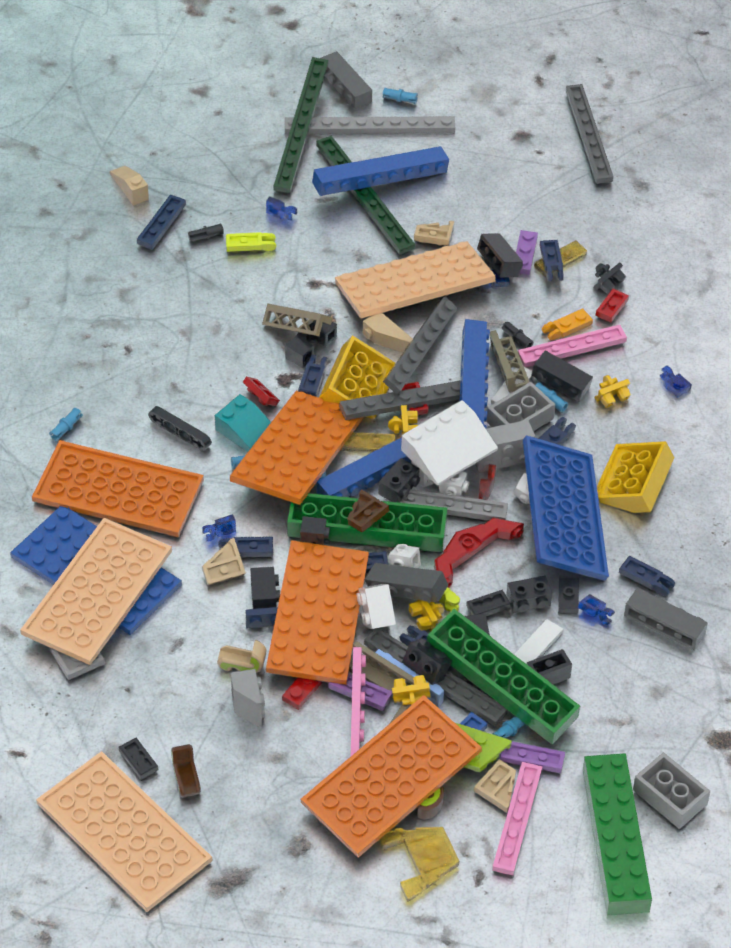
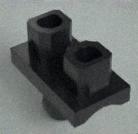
M619 262L610 269L609 264L599 263L595 268V276L599 280L593 288L596 291L601 288L606 294L610 293L615 288V285L610 281L611 279L619 285L626 278V275L621 271L623 265Z

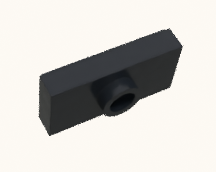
M559 577L558 613L578 614L579 578Z
M502 589L466 601V606L471 615L486 614V616L510 609L511 603Z
M137 737L118 747L119 752L140 780L159 770L158 765Z

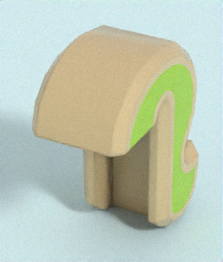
M255 640L252 651L226 645L220 649L217 664L225 671H232L233 668L238 671L255 669L257 673L264 666L267 650L258 640Z

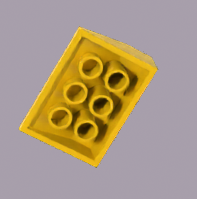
M352 335L341 347L319 397L323 401L340 404V401L386 394L389 387L383 380L393 368L395 362ZM376 415L366 416V417H367V418H371V419H375V418H376Z
M667 442L616 444L597 485L599 503L632 513L651 512L675 458Z

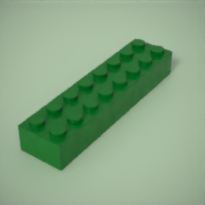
M308 493L300 505L293 502L290 504L287 537L300 538L302 519L305 516L327 519L326 527H330V541L394 548L398 544H406L407 546L418 547L419 550L443 552L448 507L382 501L389 505V512L361 533L348 525L347 520L350 512L353 510L354 503L359 498Z
M453 609L428 634L427 641L437 650L444 652L452 660L451 666L552 745L579 717L581 706L456 609Z
M626 753L584 756L583 776L607 915L649 913L652 895Z

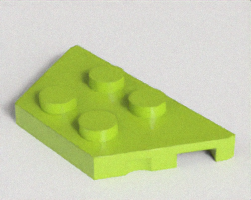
M456 723L482 747V752L465 765L464 768L481 772L487 767L488 763L495 761L502 751L511 748L512 740Z

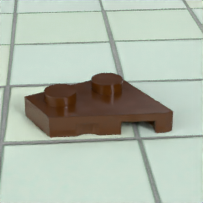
M360 490L359 499L354 503L353 510L347 518L348 525L362 533L389 512V505L364 490Z

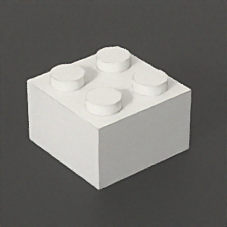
M389 584L359 588L357 601L359 605H362L363 613H360L362 625L370 629L395 625Z

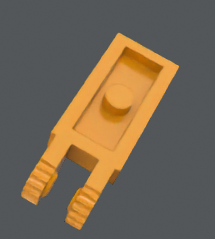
M582 308L553 322L550 321L544 324L542 332L544 334L549 332L548 338L550 341H553L592 325L593 319Z

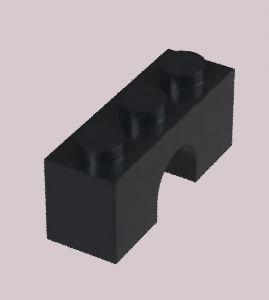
M333 321L331 325L322 323L319 336L298 332L292 340L286 343L285 358L304 368L307 362L309 363L311 355L314 354V345L312 343H319L326 347L337 337V324ZM316 322L309 324L311 331H314Z

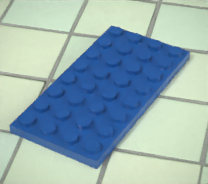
M526 435L523 439L537 563L605 581L609 577L592 454Z
M60 506L10 552V556L54 585L97 526L71 509ZM161 567L118 628L131 635L182 585V580Z

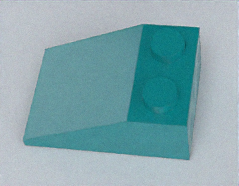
M241 394L214 415L215 430L247 452L271 423L252 401Z

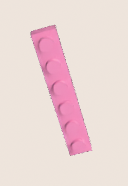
M616 325L520 349L518 354L523 366L526 368L534 366L545 350L562 359L625 343L627 336L621 325Z
M353 647L351 756L360 749V742H364V729H361V723H365V711H361V704H365V692H362V686L366 685V674L362 673V667H366V655H362L361 647Z
M525 762L521 764L492 871L514 875L540 780L542 766Z

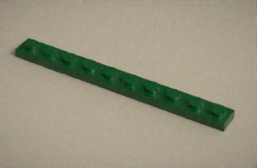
M315 57L311 59L273 185L274 191L291 193L328 68L327 59Z
M332 135L316 141V146L331 166L352 162ZM372 187L351 190L399 255L415 249L413 240Z

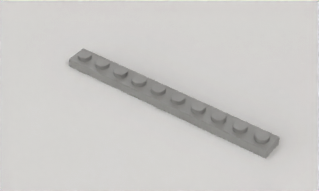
M455 116L313 117L308 134L455 133ZM285 117V134H289L294 117Z

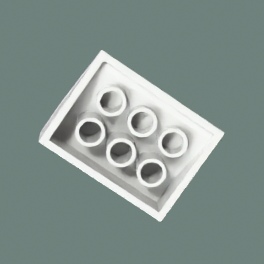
M463 400L403 434L401 451L437 486L498 450V447L476 413Z

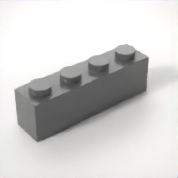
M337 51L321 57V59L328 60L325 77L337 89V92L346 99L348 104L354 109H358L372 103V89Z
M374 563L364 579L368 587L389 584L392 597L439 602L448 587L443 571Z
M636 588L625 605L624 616L694 651L706 634L708 622L639 588Z

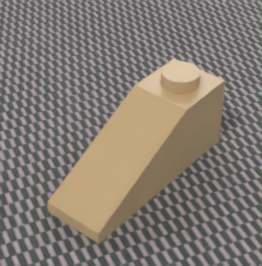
M127 166L110 171V175L133 206L149 200L148 184L139 173Z
M383 313L372 315L363 321V335L377 345L404 352L413 339Z

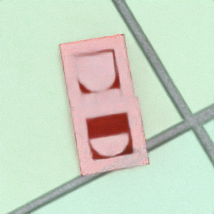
M489 464L488 479H480L479 499L488 500L495 484L496 465Z

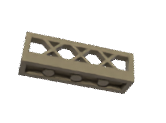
M267 303L262 325L319 336L322 323L331 325L333 318L320 313ZM271 313H274L276 319L272 322H269ZM288 316L290 321L284 325L282 319ZM302 319L303 324L297 327L295 322ZM312 322H316L314 331H311L309 324Z
M496 330L490 331L491 347L509 392L516 391L528 384L529 379L512 336L499 339ZM510 344V346L507 349L503 348L502 345ZM507 355L514 357L512 361L507 359ZM516 367L519 368V370L517 372H513L511 368ZM517 378L524 380L522 383L515 384Z
M358 641L353 644V647H361L362 653L366 655V667H362V673L366 674V681L390 691L394 688L395 679L403 678L405 679L406 686L414 685V677ZM353 655L351 656L350 667H349V672H351L352 674H353Z

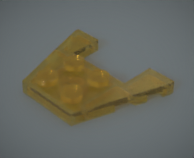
M444 827L416 828V830L395 828V831H389L379 840L383 850L404 843L419 876L400 882V888L407 902L417 897L459 866L460 861Z

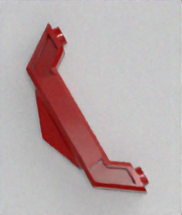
M492 518L485 524L456 531L443 554L434 560V569L443 571L448 588H450L453 583V570L497 538L507 540L519 538L524 532V523Z

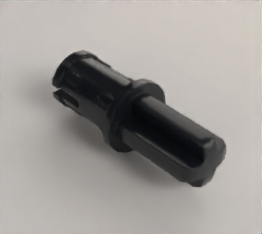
M221 223L209 227L203 226L202 229L189 231L188 238L190 241L204 238L208 240L210 237L223 235L224 229Z
M505 322L501 327L506 334L512 336L514 342L519 343L523 348L533 346V340L527 337L522 329L516 328L510 322Z

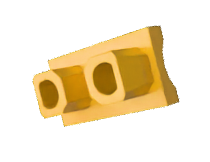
M609 375L603 377V383L599 384L601 389L598 391V395L594 398L597 402L601 401L605 408L615 404L616 401L613 395L617 394L620 401H625L631 396L628 389L630 382L628 379L618 382L616 377L612 379Z
M402 405L401 419L398 416H394L388 422V428L394 431L395 434L402 430V435L418 425L408 424L418 423L417 411H407V405Z
M417 600L409 604V613L412 617L420 614L422 616L416 619L417 627L421 631L429 629L431 632L438 623V620L442 619L441 614L444 612L442 604L428 603V601Z
M423 675L415 676L413 678L414 685L406 686L405 679H395L394 688H392L394 703L402 702L403 705H412L423 695L430 698L429 682L426 683Z

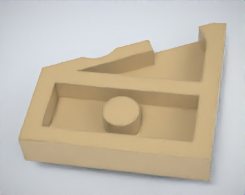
M449 221L448 225L439 226V222L417 225L414 241L449 246L454 229V221Z
M234 538L230 539L223 548L216 552L202 566L207 586L246 574Z
M499 759L476 784L474 792L507 813L510 806L516 770Z

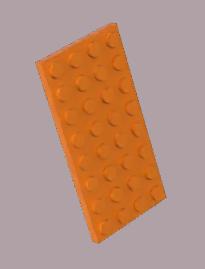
M296 390L231 473L230 482L300 505L364 417L345 420L338 403L323 401L320 397Z
M59 440L32 495V501L57 508L60 506L67 507L77 513L102 519L106 518L110 521L179 538L204 481V475Z
M291 540L266 673L347 684L360 609L357 593H359V588H363L369 552Z
M423 695L300 800L324 826L359 858L482 752V747Z

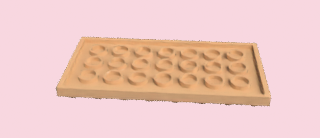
M468 241L444 246L433 251H426L418 255H411L400 260H393L389 263L377 264L374 267L359 269L358 271L344 273L335 277L336 285L360 318L496 282L494 273Z
M103 518L20 629L21 635L91 665L172 552V546Z
M102 751L36 799L37 805L146 912L212 862V856Z

